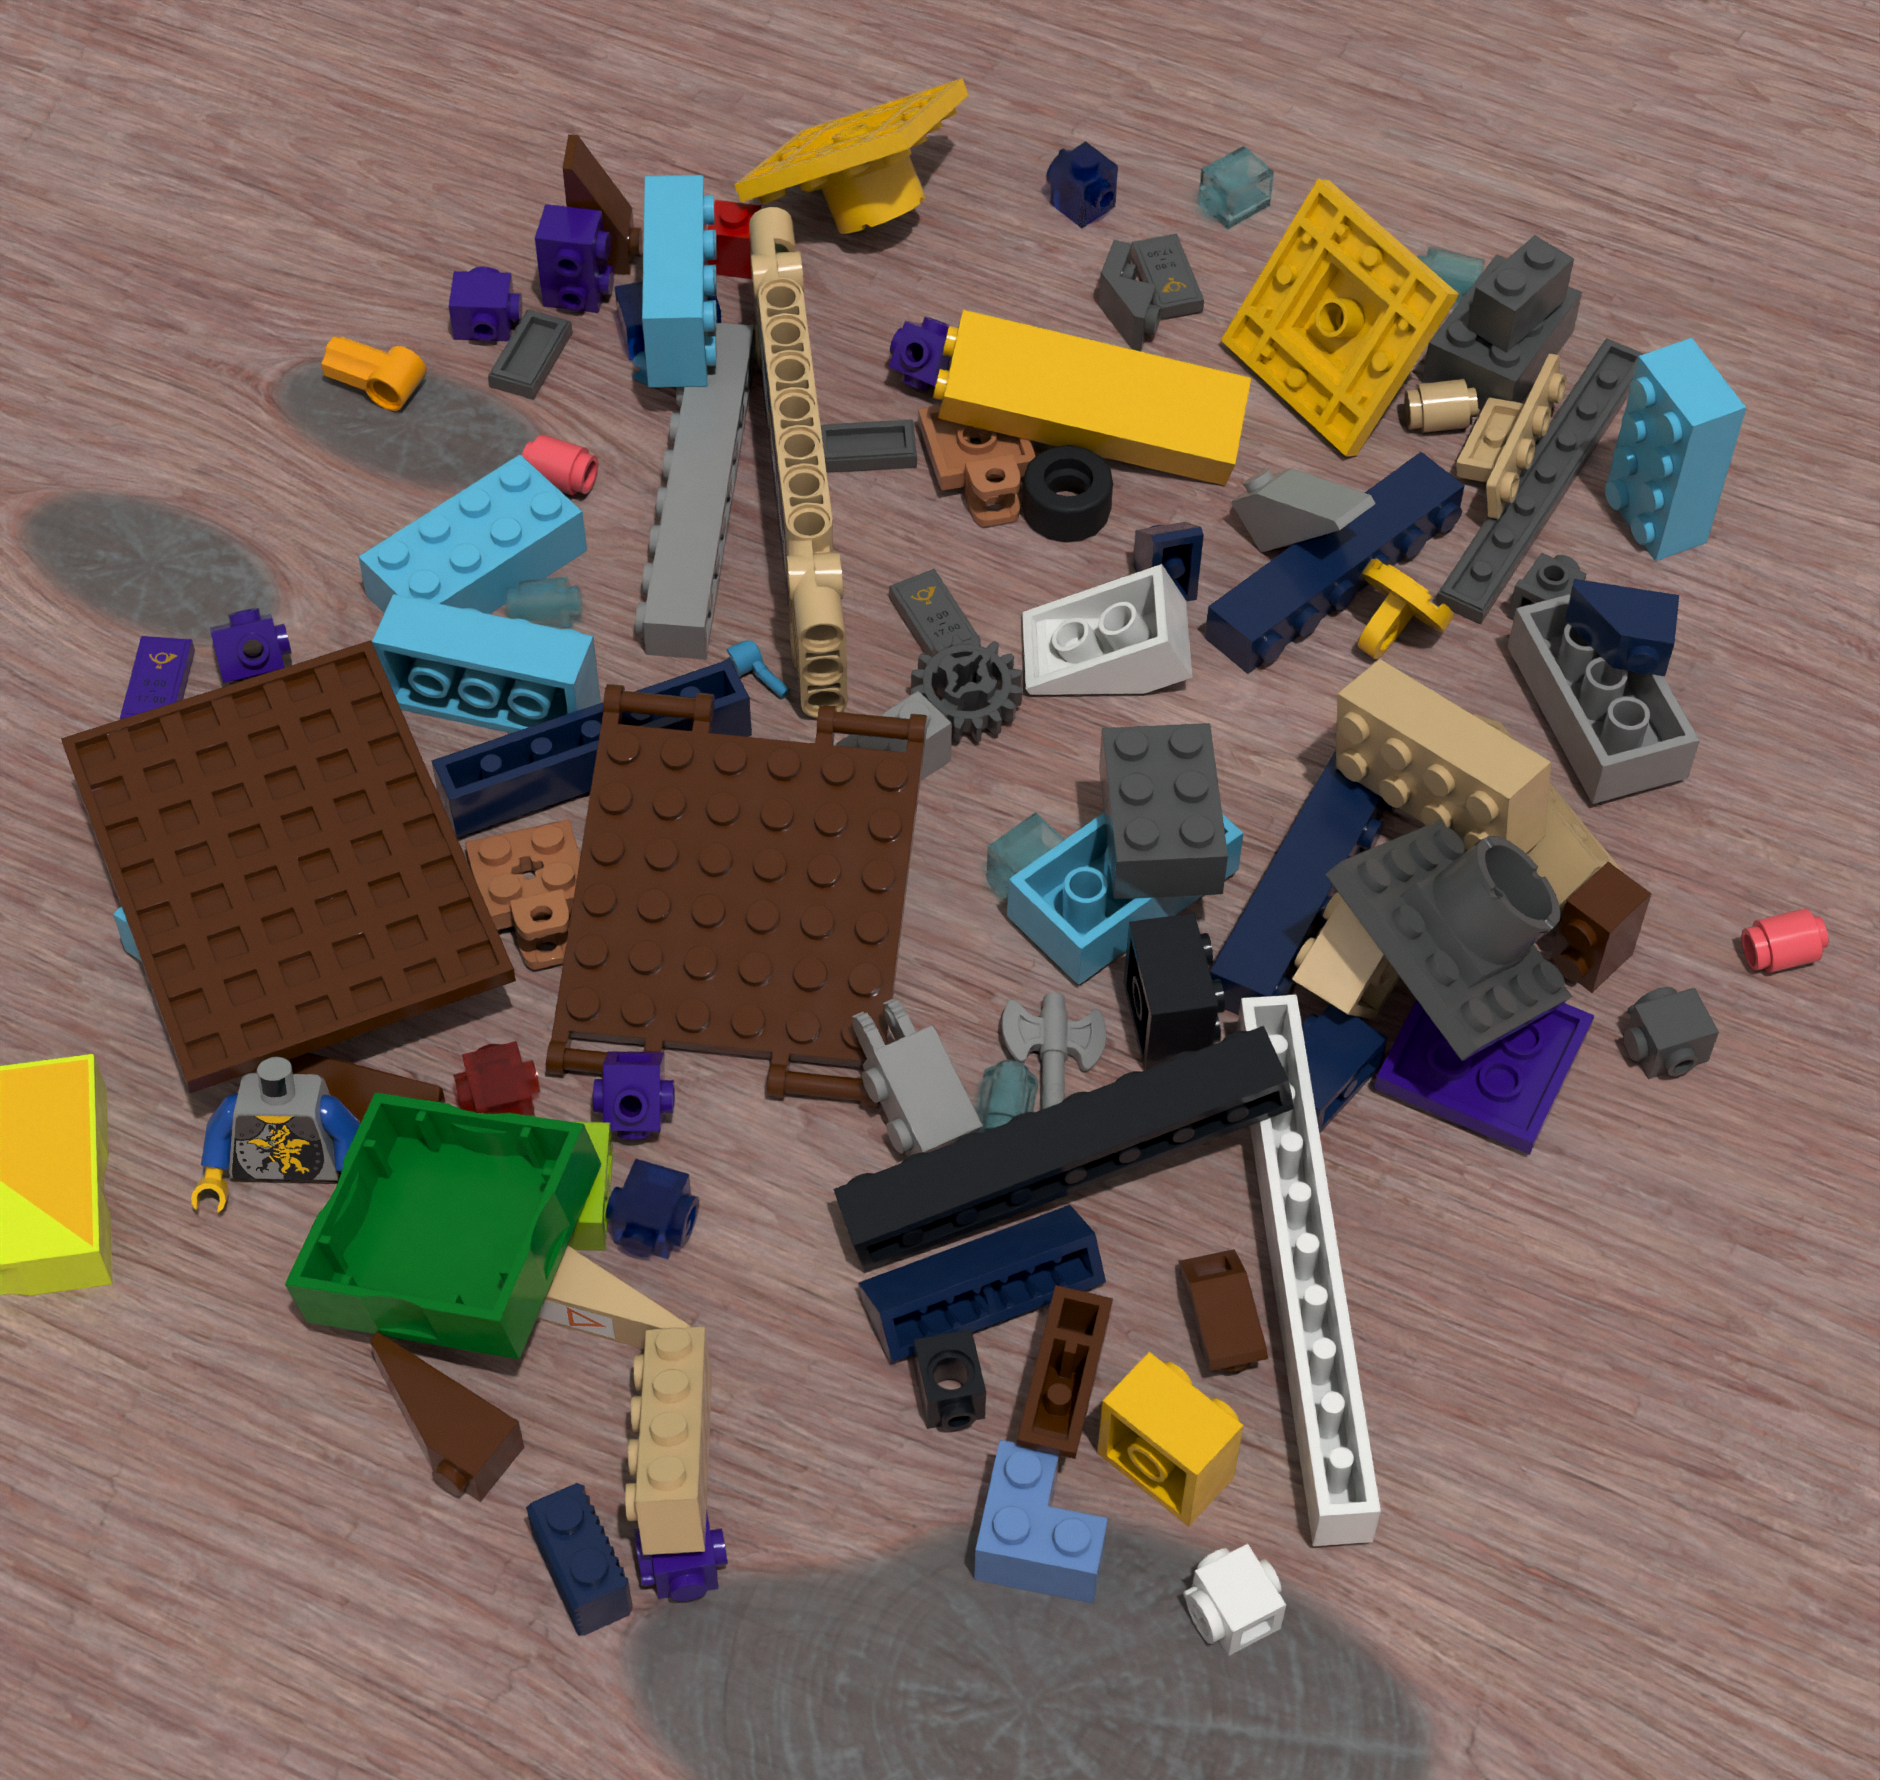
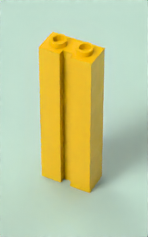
M967 310L962 311L958 328L948 327L942 355L951 357L949 371L939 369L933 398L942 400L938 419L1053 446L1072 445L1086 448L1100 457L1223 486L1226 485L1236 464L1251 382L1250 377Z

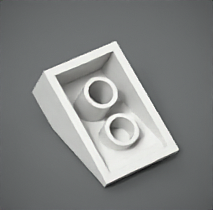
M1162 564L1022 612L1025 685L1030 695L1140 694L1193 678L1186 600Z

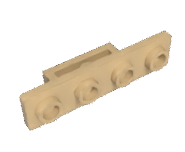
M1549 353L1525 404L1488 397L1456 462L1457 477L1487 482L1489 518L1499 519L1506 503L1514 502L1519 488V476L1522 470L1529 469L1533 462L1535 442L1538 436H1545L1548 431L1551 409L1554 403L1560 404L1563 400L1567 379L1565 374H1560L1559 355Z

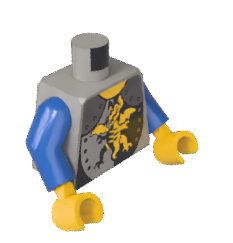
M268 1058L259 1064L257 1073H248L242 1077L238 1093L227 1095L209 1118L201 1159V1166H206L205 1177L197 1182L191 1196V1204L197 1210L200 1205L201 1191L212 1189L220 1197L217 1213L224 1208L229 1196V1186L222 1178L223 1169H229L230 1178L338 1180L339 1173L342 1171L344 1157L359 1128L360 1122L337 1097L330 1095L324 1078L319 1075L293 1074L292 1065L285 1058Z

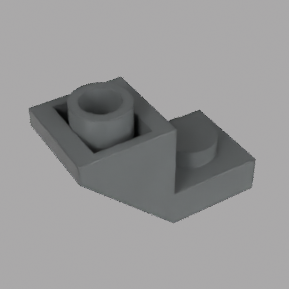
M1113 240L1101 271L1099 307L1132 350L1141 352L1148 333L1155 335L1158 330L1162 307L1155 305L1156 285L1136 280L1138 266L1131 264L1132 244Z

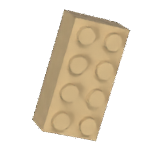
M1381 659L1337 693L1336 769L1341 771L1346 778L1362 784L1381 796L1392 807L1400 808L1425 825L1441 820L1446 827L1459 835L1464 843L1465 850H1468L1479 840L1487 836H1498L1512 842L1527 853L1545 837L1551 761Z

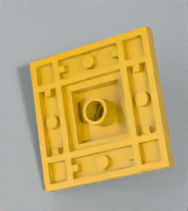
M963 78L801 130L734 184L741 203L757 197L761 204L768 203L787 194L786 188L798 184L801 190L806 193L822 189L840 234L861 231L865 228V224L874 227L909 212L920 205V202L926 198L910 158L912 154L910 148L927 141L926 134L938 130L943 126L941 121L958 113L956 107L969 96Z
M1317 179L1221 338V341L1344 456H1357L1460 294L1330 180Z

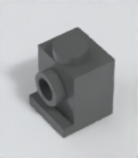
M1541 553L1522 580L1519 579L1516 583L1508 618L1514 620L1516 608L1531 605V601L1538 603L1569 595L1574 579L1586 580L1587 574L1580 571L1577 562L1566 555H1557L1552 558Z

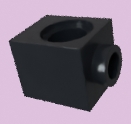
M972 1329L914 1339V1370L927 1429L941 1426L949 1430L962 1429L970 1426L976 1420L985 1419L986 1389ZM945 1379H956L964 1385L958 1389L948 1390L940 1387L938 1383Z

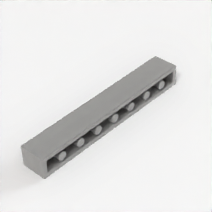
M717 323V330L708 332V336H716L717 366H708L707 386L677 387L676 403L677 406H681L680 413H672L670 420V442H675L674 449L665 450L663 461V478L668 479L667 487H659L657 492L656 514L657 517H661L660 525H652L650 531L649 550L650 555H655L653 564L646 563L643 570L642 589L643 594H648L646 603H638L636 609L635 630L638 634H644L646 655L707 659L756 360L754 325Z

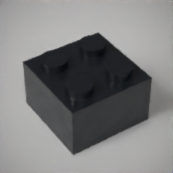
M1195 913L1129 922L1123 983L1144 1071L1169 1062L1172 1057L1179 1053L1198 1051L1221 1041V1028L1217 1013L1225 1011L1223 986L1220 979H1211L1208 966L1213 965L1212 944L1208 933L1200 934Z

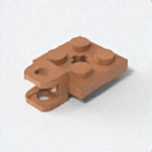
M941 405L918 408V424L940 490L965 487V499L971 516L982 527L1017 521L1020 515V501L1017 495L1020 489V477L1025 475L1028 463L1036 457L1031 441L938 419ZM979 438L980 442L984 444H970V439ZM998 503L1004 508L1000 511H990L986 507L989 504Z
M570 819L465 842L472 874L496 929L500 930L514 926L521 957L530 969L536 970L562 964L564 962L570 924L569 914L572 911L580 861V853ZM525 871H535V877L532 879H525L524 875L521 874ZM546 942H552L557 945L550 952L538 950V947Z

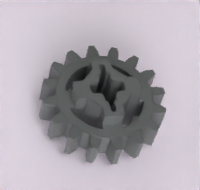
M952 635L951 647L948 648L938 641L934 642L932 656L921 653L918 657V669L912 670L911 695L919 691L952 723L954 741L958 742L961 740L964 732H971L976 742L981 741L982 730L985 728L998 735L1001 733L1002 720L1013 722L1015 720L1016 706H1021L1022 671L1013 669V654H1005L999 657V643L994 641L987 648L980 646L979 635H974L970 644H962L958 635ZM997 682L999 683L1001 691L997 689ZM933 685H934L935 687H937V692H936V694H935V692H934V690H933V687H932ZM936 695L942 697L943 699L940 701Z

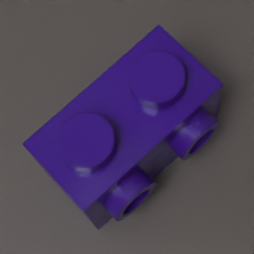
M545 204L535 235L543 306L599 313L604 294L611 295L614 285V267L607 266L611 249V234L604 231L602 211Z

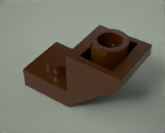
M1235 1249L1180 1260L1181 1280L1193 1304L1199 1347L1210 1370L1239 1371L1248 1368L1253 1362L1268 1359L1267 1347L1247 1272Z

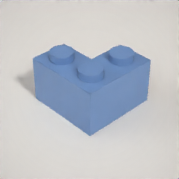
M999 1440L975 1549L974 1580L1094 1604L1105 1549L1108 1518L1052 1507L1057 1483L1059 1455L1019 1446L1015 1442Z

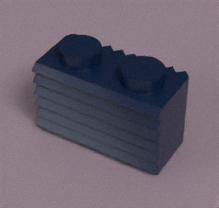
M575 1483L531 1502L526 1509L532 1535L578 1636H585L629 1616L633 1605L628 1578L624 1576L623 1567H620L619 1559L614 1553V1548L610 1546L609 1537L605 1536L604 1526L600 1525L599 1516L595 1514V1508L590 1503L589 1495H586L585 1486Z

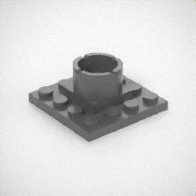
M1438 820L1340 861L1325 874L1462 1061L1552 1012L1572 997L1564 986L1565 982L1561 972L1554 964L1545 960L1534 946V943L1550 932L1560 920V906L1554 889L1546 876L1540 877L1538 875V866L1518 846L1502 837L1487 836L1465 852L1464 843L1459 835L1446 827L1441 820Z

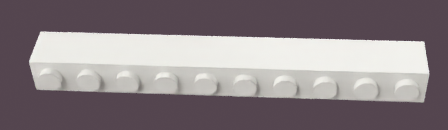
M1297 995L1241 998L1236 1032L1251 1031L1261 1026L1265 1027L1289 1080L1294 1104L1293 1110L1250 1126L1312 1544L1313 1546L1373 1542L1381 1509Z

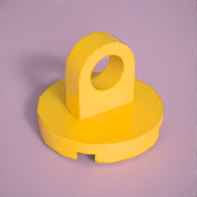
M1377 558L1371 559L1361 573V576L1386 597L1366 625L1358 641V648L1374 659L1381 657L1390 648L1412 616L1444 633L1454 619L1453 611L1446 604H1441L1439 608L1430 602L1432 596L1428 594L1429 591L1390 564L1385 565Z

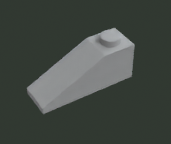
M1268 468L1255 474L1243 483L1246 491L1231 501L1261 553L1339 531L1376 504L1369 494L1293 468L1272 474Z

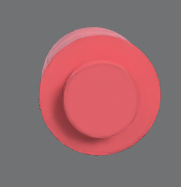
M541 434L534 442L529 441L522 453V456L563 493L575 495L577 492L587 494L595 482L598 472V458L589 454L588 449Z
M1807 908L1755 920L1753 926L1743 929L1741 934L1744 955L1750 968L1753 971L1765 969L1767 973L1819 961L1822 958L1823 948L1828 947L1829 943L1824 921L1820 916L1814 917Z

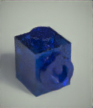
M1086 141L1073 150L1062 148L1051 162L1046 174V180L1051 185L1050 204L1080 228H1084L1115 207L1118 165Z
M635 1158L623 1188L616 1186L607 1204L606 1219L611 1220L614 1243L620 1245L625 1251L639 1257L654 1255L669 1259L674 1245L681 1247L682 1244H686L697 1220L700 1199L698 1196L691 1194L689 1174Z

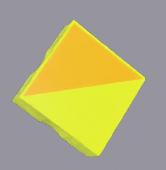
M94 1054L0 1066V1295L32 1296L113 1284L111 1213L107 1206L104 1191V1174L109 1158L107 1088Z

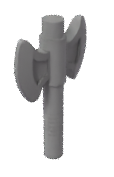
M1055 992L1048 993L1043 997V1009L1040 1012V1017L1030 1014L1016 999H1010L1004 1008L1001 1024L1002 1035L1009 1052L1015 1060L1023 1064L1030 1052L1040 1051V1059L1043 1061L1042 1110L1061 1103L1065 1098V1061L1068 1055L1076 1059L1080 1069L1083 1071H1089L1102 1055L1106 1042V1026L1101 1012L1093 1009L1081 1020L1068 1021V1012L1065 1009V996Z

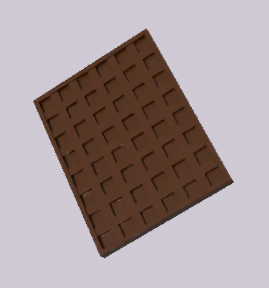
M371 640L61 738L67 759L190 1093L257 1071L259 1064L268 1058L281 1057L289 1060L516 981L513 965Z

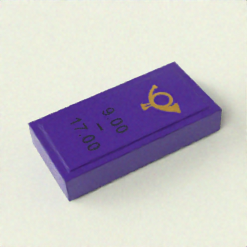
M141 636L120 720L183 700L195 652L192 639Z

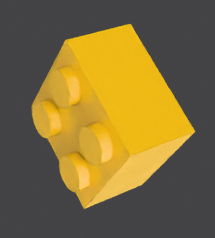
M1148 1352L1102 1400L1097 1454L1189 1527L1234 1478L1244 1425L1240 1423L1237 1414L1228 1404L1217 1398L1211 1400L1195 1388L1189 1376L1178 1365L1172 1362L1164 1363L1151 1352Z

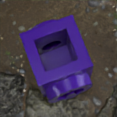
M485 266L476 267L469 272L454 271L448 305L453 339L509 341L512 336L513 322L521 321L523 308L522 294L514 293L511 273H501L494 268Z
M708 1513L706 1514L705 1551L643 1555L639 1528L634 1529L642 1586L656 1584L658 1599L671 1597L676 1601H689L702 1597L709 1590L719 1589L716 1567L728 1565L722 1528L710 1530Z

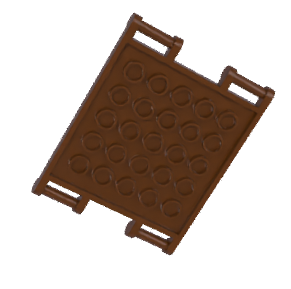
M607 684L604 693L602 724L552 1037L547 1050V1074L565 1075L566 1070L603 1074V1063L608 1052L570 1048L572 1038L645 1045L643 1052H664V1048L668 1047L772 1058L768 1074L767 1097L784 1099L786 1093L856 1100L861 1101L862 1107L879 1108L880 1102L875 1103L869 1097L863 1079L792 1072L789 1069L791 1060L863 1068L862 1065L867 1060V1057L852 1025V1016L861 1012H868L884 1044L887 1045L889 1025L884 1017L883 1003L893 999L927 733V715L911 714L910 719L837 712L836 706L820 705L815 743L711 733L715 709L714 694L697 693L696 698L625 691L624 685ZM623 712L694 719L692 731L623 725L621 723ZM835 733L908 740L906 752L835 746L833 745Z

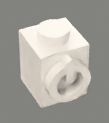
M1249 1544L1232 1552L1227 1548H1223L1205 1557L1198 1564L1197 1570H1195L1192 1587L1183 1592L1191 1618L1202 1637L1210 1644L1219 1641L1228 1656L1280 1630L1286 1609V1603L1279 1594L1281 1592V1584L1275 1570L1266 1559L1259 1561Z

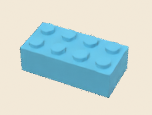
M703 175L645 176L642 322L648 388L707 386L708 366H717L716 336H708V332L717 330L716 300H708V295L717 294L716 265H708V260L717 259L716 230H707V225H715L714 195H705Z
M1693 338L1638 356L1616 448L1613 452L1608 480L1605 485V495L1609 505L1614 510L1620 512L1631 527L1633 537L1637 543L1644 545L1655 561L1707 543L1747 408Z
M519 454L358 556L366 596L384 613L393 594L409 598H424L433 603L462 609L472 608L482 613L491 614L587 551L583 511Z
M393 594L372 640V644L401 710L514 733L601 702L594 638L591 635L582 634L573 629L562 630L533 624L524 619H510L482 613L472 608L462 609L433 603L424 598H409Z
M1102 813L1008 879L1007 916L1070 978L1080 985L1126 951L1129 922L1177 915L1203 895L1113 899L1104 813ZM1222 813L1228 854L1225 879H1227L1239 870L1243 832Z

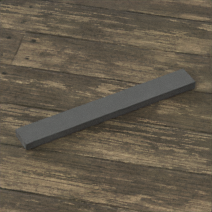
M1607 338L1604 340L1550 422L1546 435L1541 436L1536 443L1535 454L1530 468L1523 469L1519 476V488L1514 502L1506 503L1499 519L1487 517L1437 593L1436 605L1446 604L1454 613L1482 624L1627 400L1638 356L1644 353Z

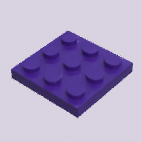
M1416 999L1376 1077L1374 1088L1527 1154H1531L1590 1031L1595 1015L1563 1003L1552 1012L1462 1061Z

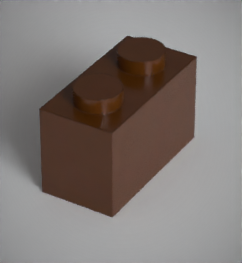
M1607 862L1566 900L1550 962L1558 968L1565 978L1578 982L1593 993L1633 955L1652 893L1610 862Z

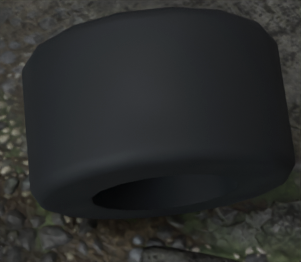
M1072 445L1057 446L1039 453L1028 463L1023 477L1022 505L1025 519L1036 532L1046 538L1062 542L1081 541L1097 534L1107 523L1111 512L1113 494L1111 469L1102 457L1086 448ZM1070 491L1079 495L1064 496L1057 494V492Z

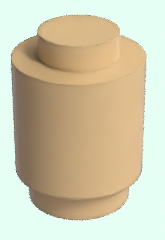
M1464 379L1417 384L1416 389L1406 390L1404 394L1408 428H1420L1421 433L1468 428L1470 417L1478 416L1475 388H1467Z

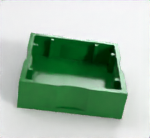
M375 1092L344 1157L337 1186L326 1205L318 1213L285 1282L286 1288L307 1323L375 1334L378 1331L387 1337L520 1360L602 1164L585 1125L515 1113H475L454 1107L448 1103Z

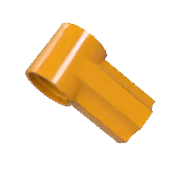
M336 336L325 347V355L321 363L324 376L365 390L373 402L390 411L401 409L427 373L425 363L420 356L406 347L394 346L387 353L345 337L338 338Z

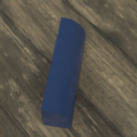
M1067 1205L858 1282L878 1340L891 1362H895L914 1355V1339L972 1329V1332L1050 1304L1055 1285L1084 1291L1106 1283L1095 1232L1071 1205Z

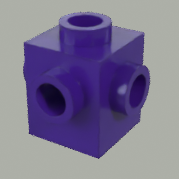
M926 316L922 323L905 321L903 328L897 330L891 341L890 354L893 356L888 367L904 373L901 379L902 382L928 391L930 385L935 386L939 369L949 371L951 357L942 355L950 325Z
M259 608L231 613L228 615L230 623L210 627L223 683L242 678L247 680L285 668L282 656L292 654L285 624L274 626L272 615L261 616ZM249 640H257L262 644V647L257 653L250 654L243 650L244 644Z
M608 1051L603 1063V1079L594 1080V1113H603V1122L610 1123L611 1131H617V1135L620 1138L643 1139L650 1137L651 1131H661L665 1114H674L675 1082L674 1080H665V1052Z

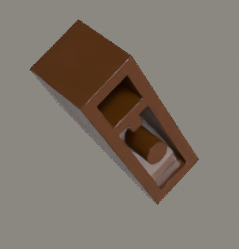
M568 135L562 168L567 207L602 211L604 231L611 234V249L607 266L614 267L615 275H630L633 256H641L642 228L634 227L632 206L578 135Z
M1055 1285L1016 1445L1068 1458H1076L1106 1337L1113 1298Z
M377 1331L370 1339L377 1367L432 1468L433 1478L450 1493L460 1495L464 1491L481 1502L524 1449L519 1421Z

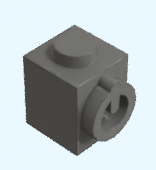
M1672 987L1658 988L1642 996L1634 1005L1627 1009L1631 1017L1627 1029L1624 1031V1044L1630 1058L1633 1061H1639L1648 1079L1665 1074L1679 1076L1689 1072L1696 1065L1709 1061L1719 1031L1695 988L1678 993Z

